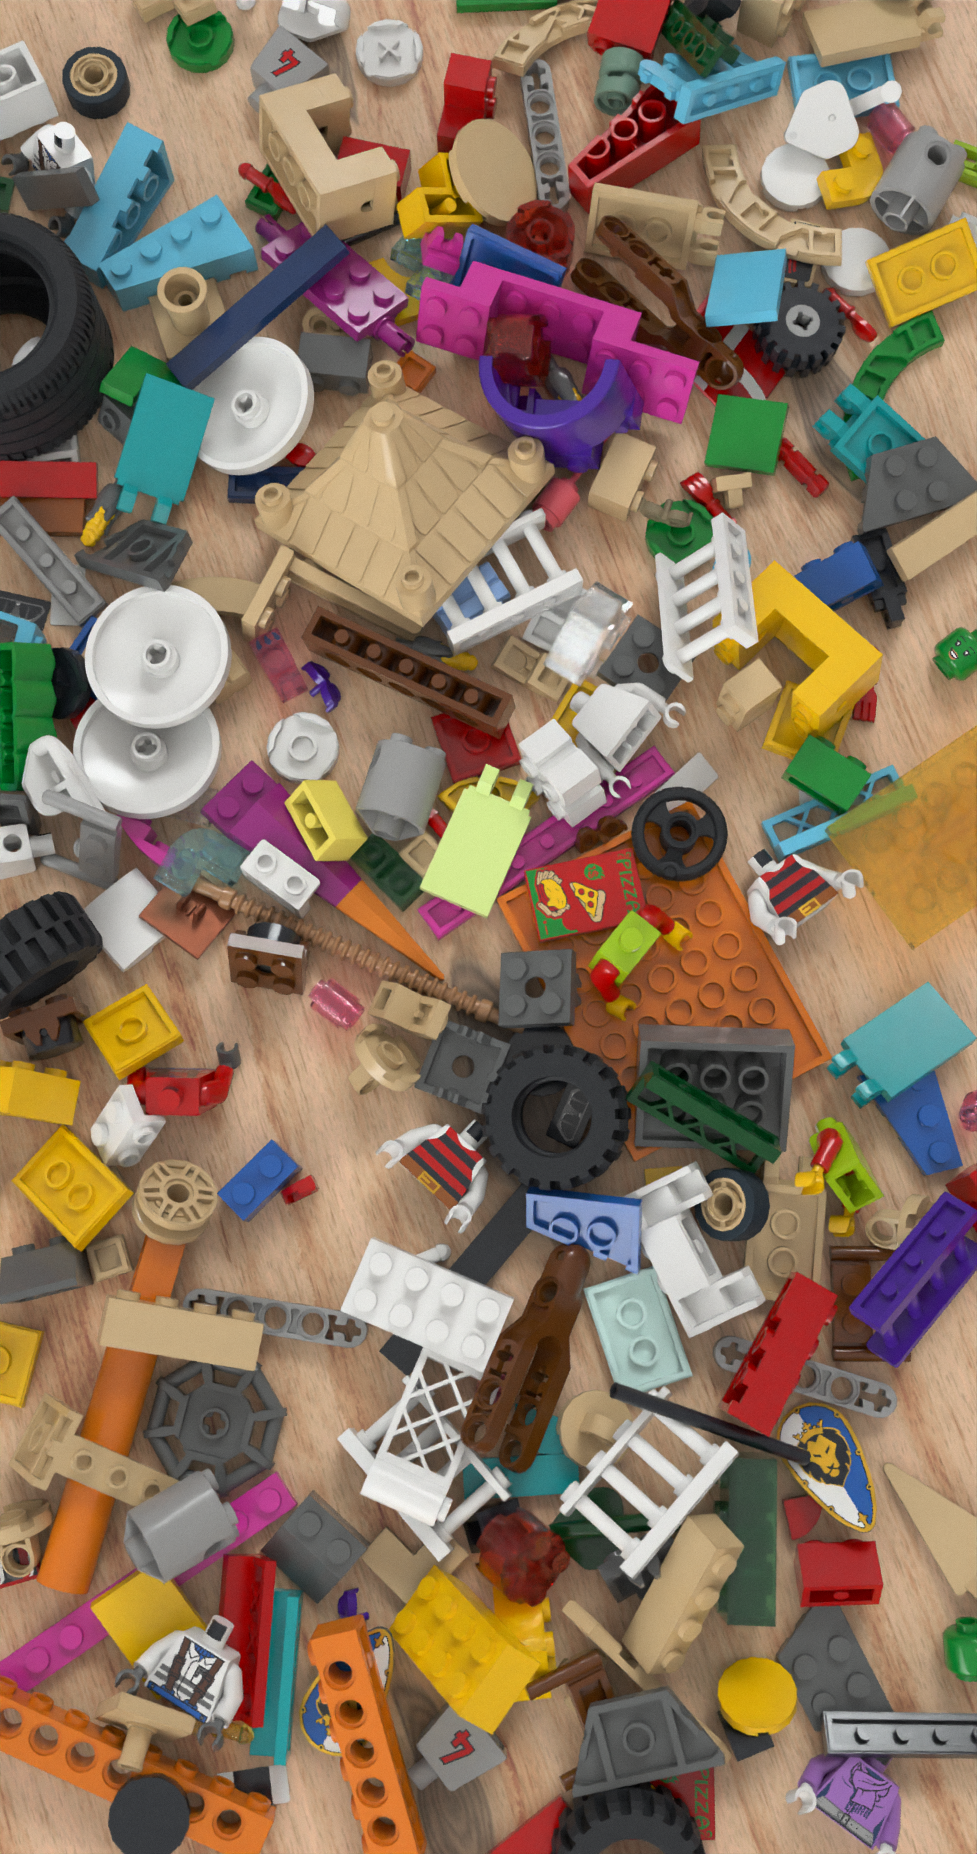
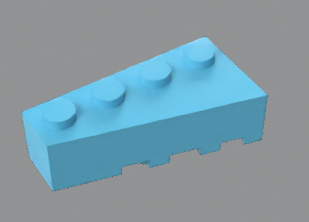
M129 122L124 127L94 186L100 200L92 206L83 208L70 235L64 241L79 259L89 282L104 289L106 284L98 264L134 243L175 180L163 140Z
M218 195L213 196L98 264L107 288L123 312L150 304L148 297L157 295V287L161 277L169 270L177 267L192 268L198 271L205 280L214 277L217 283L230 279V275L246 270V273L258 270L254 248Z

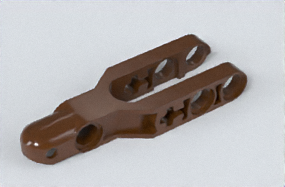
M603 216L595 230L596 236L611 250L610 254L614 258L619 257L636 273L634 277L668 307L670 317L676 325L666 326L595 260L585 257L581 258L571 273L572 282L586 296L642 313L636 342L661 345L670 353L699 361L696 374L712 388L725 390L736 385L742 379L744 373L743 362L722 341V336L715 327L706 326L705 318L696 311L688 281L623 221L614 216Z
M563 1243L550 1253L541 1278L533 1287L522 1316L500 1333L461 1427L460 1439L468 1448L479 1454H486L495 1448L530 1365L519 1393L521 1396L510 1424H507L504 1432L506 1434L499 1450L501 1465L514 1473L521 1474L532 1466L571 1369L569 1337L581 1309L582 1296L580 1292L591 1265L589 1252L585 1247L578 1244L566 1245ZM561 1252H565L563 1259L558 1260V1255ZM536 1347H538V1348H537V1351H536V1353H535V1356H534V1358H533V1360H532V1357H533V1355H534V1352H535V1350H536ZM501 1375L506 1376L505 1380L501 1379ZM501 1387V1395L498 1401L490 1405L491 1394L496 1388ZM536 1396L541 1397L540 1401L535 1399ZM536 1407L537 1413L534 1421L526 1426L525 1418L527 1413ZM485 1424L486 1431L483 1438L475 1443L476 1431L481 1425ZM521 1444V1455L516 1461L511 1463V1452L517 1445Z

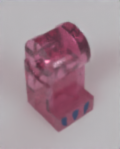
M277 627L248 642L253 655L283 704L308 691L307 685L295 664V660Z

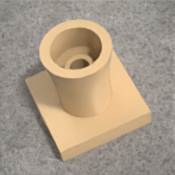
M177 267L166 272L158 283L157 295L148 297L168 361L225 313L214 277L205 280L198 271L188 267Z

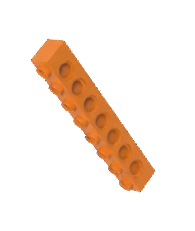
M0 1675L1 1752L110 1802H113L119 1788L132 1777L162 1773L176 1780L187 1794L197 1793L204 1800L201 1806L193 1807L189 1805L191 1815L186 1837L222 1854L260 1853L274 1822L276 1807L271 1805V1801L266 1796L257 1792L246 1794L236 1789L235 1784L223 1776L214 1775L212 1778L199 1772V1768L186 1759L180 1758L175 1761L162 1755V1750L151 1743L148 1746L142 1772L118 1773L113 1768L112 1761L120 1759L127 1736L124 1731L111 1725H106L103 1728L90 1722V1717L86 1713L77 1709L64 1710L54 1705V1700L40 1692H33L32 1694L17 1688L18 1684L14 1680ZM8 1708L17 1710L21 1715L22 1722L17 1724L8 1722L4 1716V1710ZM44 1725L52 1726L58 1733V1739H45L40 1733V1727ZM80 1742L89 1743L93 1747L95 1754L90 1757L80 1755L76 1749V1744ZM225 1810H234L241 1819L236 1823H227L221 1818L220 1813Z

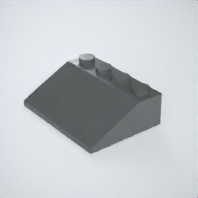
M639 1024L636 1081L652 1060L778 1136L781 1150L786 1152L795 1044L789 1029ZM644 1088L639 1095L649 1102L664 1099L647 1088ZM635 1106V1146L707 1149ZM672 1106L673 1116L679 1120L695 1118L679 1107ZM667 1107L661 1108V1109H663L664 1111L668 1112V1108H667ZM703 1125L705 1135L714 1140L727 1137L709 1125ZM699 1126L693 1127L700 1132ZM735 1144L736 1150H748L740 1144ZM731 1145L724 1146L731 1150Z

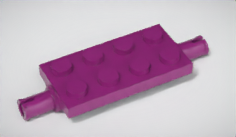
M267 214L264 216L266 220L263 218L258 220L255 232L269 242V244L261 248V259L271 268L275 269L312 236L303 221L287 231L271 215ZM341 240L350 254L302 295L355 341L359 342L367 335L375 338L377 341L381 339L399 357H404L405 353L402 350L408 354L414 347L415 339L395 324V318L398 313L408 307L409 297Z

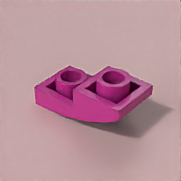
M117 814L116 816L122 818V828L140 851L152 863L173 876L181 864L174 857L176 851L160 841H156L155 845H152L158 836L150 827L152 821L150 819L128 818Z

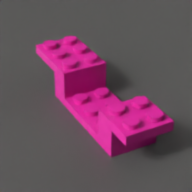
M476 261L472 262L460 287L429 277L425 278L421 287L416 342L479 361V356H485L494 335L587 364L581 392L586 395L597 383L602 373L605 359L620 360L644 402L643 413L681 425L699 366V361L635 342L642 315L640 312Z

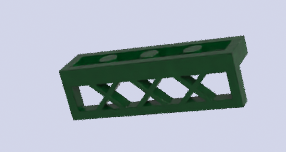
M652 1060L626 1095V1101L742 1170L755 1174L765 1160L774 1164L782 1154L778 1136ZM644 1088H647L664 1099L649 1102L639 1095ZM672 1106L679 1107L695 1118L679 1120L673 1116ZM667 1107V1108H668V1112L664 1111V1110L661 1109V1108ZM703 1125H709L727 1137L713 1140L705 1135ZM699 1126L700 1132L693 1127ZM735 1144H740L755 1153L750 1162L736 1154ZM731 1145V1150L724 1146Z

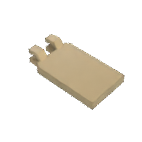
M858 0L804 11L802 25L822 68L920 47V42L943 37V29L940 23L945 22L946 15L942 7L932 8L929 2L932 0Z
M595 182L584 252L613 257L610 254L611 250L599 240L595 233L602 217L610 215L620 219L673 268L686 270L687 261L695 265L714 267L719 241L704 237L697 239V235L699 233L721 236L725 210L709 206L703 208V205L698 204L699 201Z
M780 1156L774 1164L765 1160L761 1165V1177L758 1178L762 1180L769 1195L770 1210L768 1220L760 1233L749 1240H745L743 1267L749 1265L766 1300H776L791 1272H798L819 1285L821 1278L827 1189H824L822 1193L817 1195H802L803 1187H796L794 1180L779 1179ZM799 1156L798 1172L811 1171L810 1163L813 1157Z

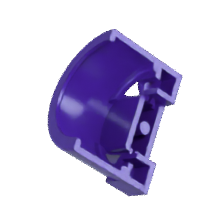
M479 356L480 383L491 407L516 438L528 436L541 441L544 447L545 459L554 464V467L567 468L575 473H586L588 469H600L605 439L613 432L627 433L629 429L640 430L644 402L620 360L605 359L602 373L593 389L581 401L542 399L535 388H529L528 396L520 395L521 387L513 385L511 382H504L493 367V356Z

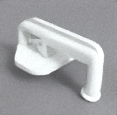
M236 0V4L241 10H249L254 7L256 0ZM284 0L278 14V25L283 26L298 39L314 42L347 30L350 20V6L346 0Z
M834 80L824 81L805 90L801 94L788 128L784 132V140L788 144L824 159L839 155L851 149L857 142L859 129L855 115L884 102H896L901 97L902 88L897 81L891 80L849 100L847 92L841 83Z
M45 735L29 745L22 787L39 813L51 817L63 812L42 802V794L46 790L55 791L105 811L73 754L58 738ZM80 838L75 841L73 847L74 853L78 858Z

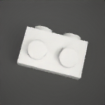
M119 1085L91 1127V1139L93 1144L97 1146L102 1162L106 1166H133L141 1160L166 1123L164 1115H144L133 1085Z

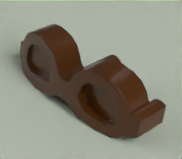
M612 815L600 818L596 829L593 830L591 827L585 826L578 831L574 844L576 850L582 854L594 847L599 839L605 844L608 843L609 837L616 836L622 833L623 830H628L627 824Z

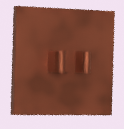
M184 862L139 914V918L198 960L236 914L234 912L235 909L225 910L218 906L217 901L185 888L190 874L210 883L212 882Z

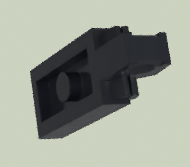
M887 528L852 536L850 541H853V543L859 541L866 547L884 585L867 594L870 605H872L875 613L882 611V617L887 630L902 626L905 616L901 606L907 603L905 596L907 588L886 552L887 549L893 546Z

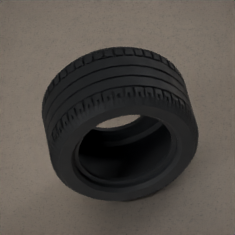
M0 212V315H26L46 325L44 333L34 349L20 362L0 372V461H20V459L27 460V458L32 459L34 456H41L42 453L46 454L48 453L47 451L60 447V444H65L68 439L71 440L72 436L77 435L78 431L82 430L83 426L87 425L88 421L93 418V415L97 413V409L100 408L105 395L99 391L101 381L113 368L114 347L107 319L82 264L71 248L45 226L26 217L23 218L19 215Z

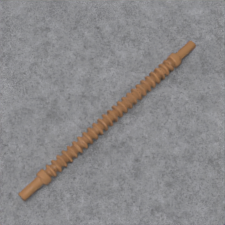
M190 874L186 881L185 888L217 901L218 906L225 910L233 908L235 909V914L243 912L246 919L250 916L254 917L255 923L261 920L286 926L296 932L303 942H311L312 948L318 945L321 947V952L331 951L330 955L332 957L339 954L341 961L348 958L351 965H354L356 962L360 964V969L368 967L371 974L377 971L380 978L387 975L389 982L395 979L400 985H403V983L407 984V988L410 990L416 988L418 994L425 992L427 997L434 996L450 1005H455L457 1012L464 1009L466 1016L472 1013L475 1015V1020L482 1023L490 1021L498 1025L499 1009L494 1007L492 1001L485 998L479 1001L477 1000V995L469 997L467 990L460 993L457 986L451 989L448 987V982H444L443 985L438 983L439 979L437 977L434 980H430L428 973L421 976L418 969L412 972L409 970V965L401 967L400 961L390 962L389 956L382 959L380 952L373 955L371 948H367L365 951L361 949V944L353 946L350 939L347 942L342 941L341 935L337 938L333 937L332 931H329L327 934L324 933L323 927H319L318 930L314 929V924L309 923L305 925L303 918L296 921L293 914L287 917L284 910H281L279 913L276 912L275 906L267 908L265 902L257 904L255 897L248 900L245 893L240 896L238 891L230 886L222 888ZM507 1028L520 1034L524 1031V1028Z

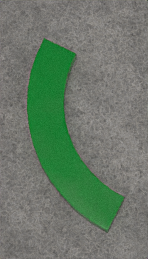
M933 311L926 312L900 325L891 335L877 345L863 362L852 385L871 401L877 395L884 401L891 384L909 364L929 351L943 346L945 340ZM843 412V421L846 423L852 415ZM846 466L851 481L860 479Z

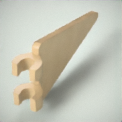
M885 1463L883 1471L951 1589L959 1596L968 1591L977 1601V1517L894 1464Z

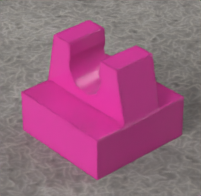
M436 226L431 234L426 232L420 242L422 265L455 276L460 266L459 258L463 247L462 234L455 233L452 240H447L444 238L443 228Z

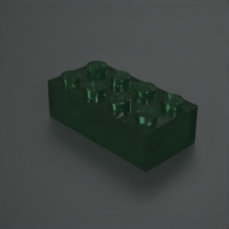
M738 1452V1457L715 1483L718 1484L720 1489V1500L713 1501V1514L716 1513L745 1547L736 1561L737 1566L735 1570L728 1576L719 1592V1599L714 1606H716L717 1613H720L727 1625L776 1627L777 1459L764 1452Z

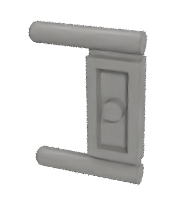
M44 791L42 794V802L44 804L80 817L83 821L80 827L79 863L57 854L41 856V863L107 890L118 881L116 877L119 874L122 818L55 791Z

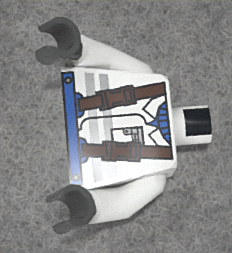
M60 122L55 126L48 124L41 127L20 147V153L5 154L1 159L2 165H14L9 176L28 171L29 160L32 161V167L35 171L84 166L93 186H95L93 158L75 134L74 127L67 122ZM84 207L64 208L66 214L64 216H52L49 219L48 228L50 230H58L56 235L59 238H67L75 225V218H79Z
M213 1615L206 1631L196 1626L185 1631L175 1630L153 1643L134 1663V1670L124 1669L119 1672L115 1679V1688L124 1679H132L135 1685L127 1693L136 1696L139 1691L140 1680L142 1678L147 1679L144 1683L145 1687L203 1723L197 1732L200 1746L208 1734L215 1733L217 1738L212 1744L213 1751L220 1750L224 1744L222 1729L229 1727L243 1701L242 1670L238 1666L241 1655L225 1644L234 1625L224 1617Z

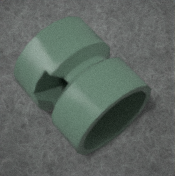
M614 47L603 53L599 69V79L594 95V104L602 113L610 116L622 115L632 104V98L640 91L642 81H640L638 70L640 62L644 59L637 51L625 47Z

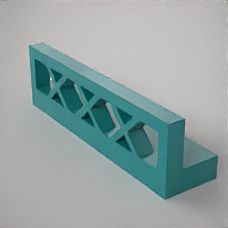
M274 1588L263 1728H252L250 1755L274 1757V1765L286 1766L291 1754L303 1590Z

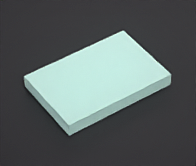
M653 1266L640 1270L638 1275L630 1273L583 1289L614 1383L617 1382L647 1392L653 1388L656 1389L693 1376L666 1295L659 1287L657 1273Z

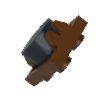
M255 923L248 928L247 934L246 931L236 930L235 933H230L227 943L231 982L245 988L261 987L272 989L283 995H291L293 993L303 995L306 986L310 943L301 941L300 936L296 932L276 923Z
M60 994L45 1000L46 1005L32 1010L31 1007H23L10 1012V1018L0 1021V1026L5 1037L25 1045L29 1061L45 1060L73 1051L84 1044L78 1025L83 1024L82 1021L91 1016L88 1006L73 996L68 997L67 994Z

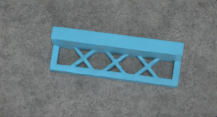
M894 765L872 773L864 785H868L867 791L861 790L858 795L864 798L861 807L835 818V815L838 814L813 799L763 821L761 826L780 863L792 854H801L910 806L918 798L912 785L904 787ZM885 777H888L895 791L883 797L871 794L874 783ZM816 807L831 812L829 820L820 825L813 826L805 823L809 811ZM803 813L801 821L793 818ZM782 822L798 827L795 836L781 842L773 829V826Z

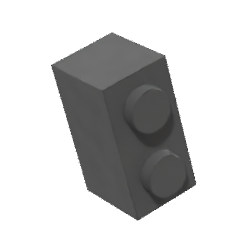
M301 332L298 356L309 370L314 392L333 390L348 396H354L359 393L368 394L369 382L367 376L372 366L373 358L371 339L363 338L357 342L352 337Z

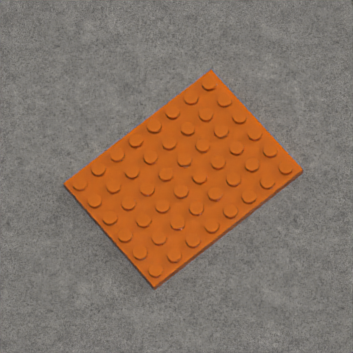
M685 802L669 811L670 814L687 812L693 815L696 820L701 819L690 802ZM648 822L645 824V841L649 851L659 860L667 853L660 844L661 828L655 823ZM673 827L670 829V834L676 841H686L689 839V834L683 827ZM632 830L608 843L575 858L580 859L632 848L645 905L651 904L659 907L671 919L679 922L693 934L692 939L689 936H685L680 941V946L683 948L682 951L677 950L665 941L661 934L619 986L620 994L636 1003L635 1010L626 1008L624 1012L626 1021H622L606 1011L607 1002L604 1001L590 979L592 969L588 967L597 951L616 928L539 944L526 884L496 899V903L522 952L573 949L576 952V973L579 975L582 983V988H577V994L581 998V1004L575 1007L574 1026H562L573 1046L596 1054L603 1059L607 1066L612 1067L619 1075L617 1078L620 1084L625 1086L627 1093L636 1082L639 1024L789 1029L795 1044L792 1080L832 1059L830 1052L765 934L751 922L749 906L722 857L712 870L697 879L683 882L669 881L654 875L643 866L634 851L631 837ZM699 837L693 849L689 853L682 855V860L686 867L699 863L709 854L714 843L712 838ZM536 977L544 992L546 988L544 980ZM627 1101L628 1108L631 1107V1119L628 1121L630 1133L624 1145L633 1162H636L663 1147L635 1146V1105Z

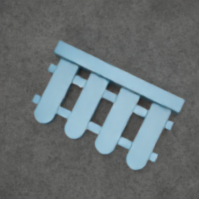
M735 44L733 46L740 52V55L734 64L730 65L722 58H719L706 78L700 76L681 55L676 53H666L662 65L653 60H642L638 75L643 83H650L664 92L665 98L670 101H677L674 118L682 124H687L776 96L786 62L777 56L756 61L741 51L742 48Z

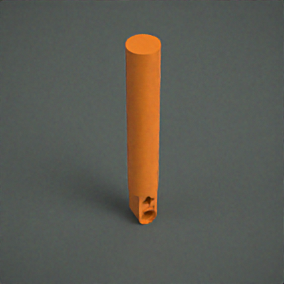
M145 1235L129 1291L141 1293L140 1300L155 1302L156 1296L170 1298L186 1244H163ZM106 1346L81 1429V1437L129 1457L158 1355ZM70 1478L66 1479L37 1576L38 1583L61 1592L88 1594L116 1498Z

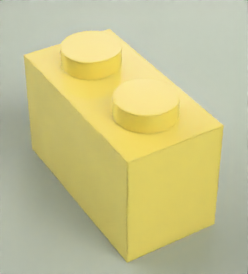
M304 780L284 802L315 861H348L368 839L337 781Z

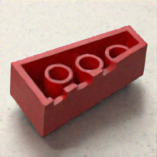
M652 84L644 92L640 90L632 98V104L622 115L617 114L609 122V128L601 136L597 135L568 164L570 194L590 214L595 182L632 188L699 145L701 119L682 124L674 118L677 101H670L665 98V93Z
M791 1272L717 1407L769 1437L781 1416L782 1409L789 1395L793 1393L801 1378L800 1372L806 1360L809 1361L819 1345L817 1338L823 1325L827 1327L837 1312L838 1306L834 1303L838 1295L798 1272Z

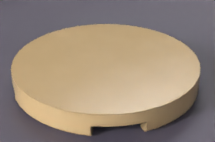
M477 119L461 128L454 140L453 149L449 151L450 172L460 197L464 203L469 201L484 216V221L490 224L510 226L517 223L531 212L537 197L535 170L525 147L509 129L493 120Z

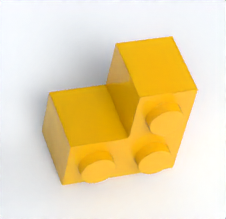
M438 153L418 170L421 187L414 189L396 204L404 239H422L426 232L431 234L436 226L443 228L444 238H453L455 233L465 236L472 224L478 226L483 222L482 214L469 201L464 203L454 185L449 166V153Z
M0 1060L1 1116L21 1117L52 1124H73L81 1081L66 1078L68 1071L45 1067L44 1073L34 1071L35 1064Z
M539 1582L492 1587L495 1615L541 1663L528 1683L557 1669L553 1631L545 1632L544 1623L551 1622L549 1597L541 1598ZM525 1688L515 1702L530 1700ZM551 1691L534 1700L552 1698Z

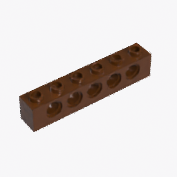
M320 606L316 608L301 637L310 652L498 739L501 738L516 708L513 695Z

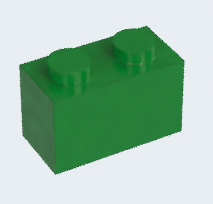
M809 734L781 778L839 816L845 814L872 774L865 770L867 768L866 765L853 756L846 758L836 752L835 745L821 736L814 738Z

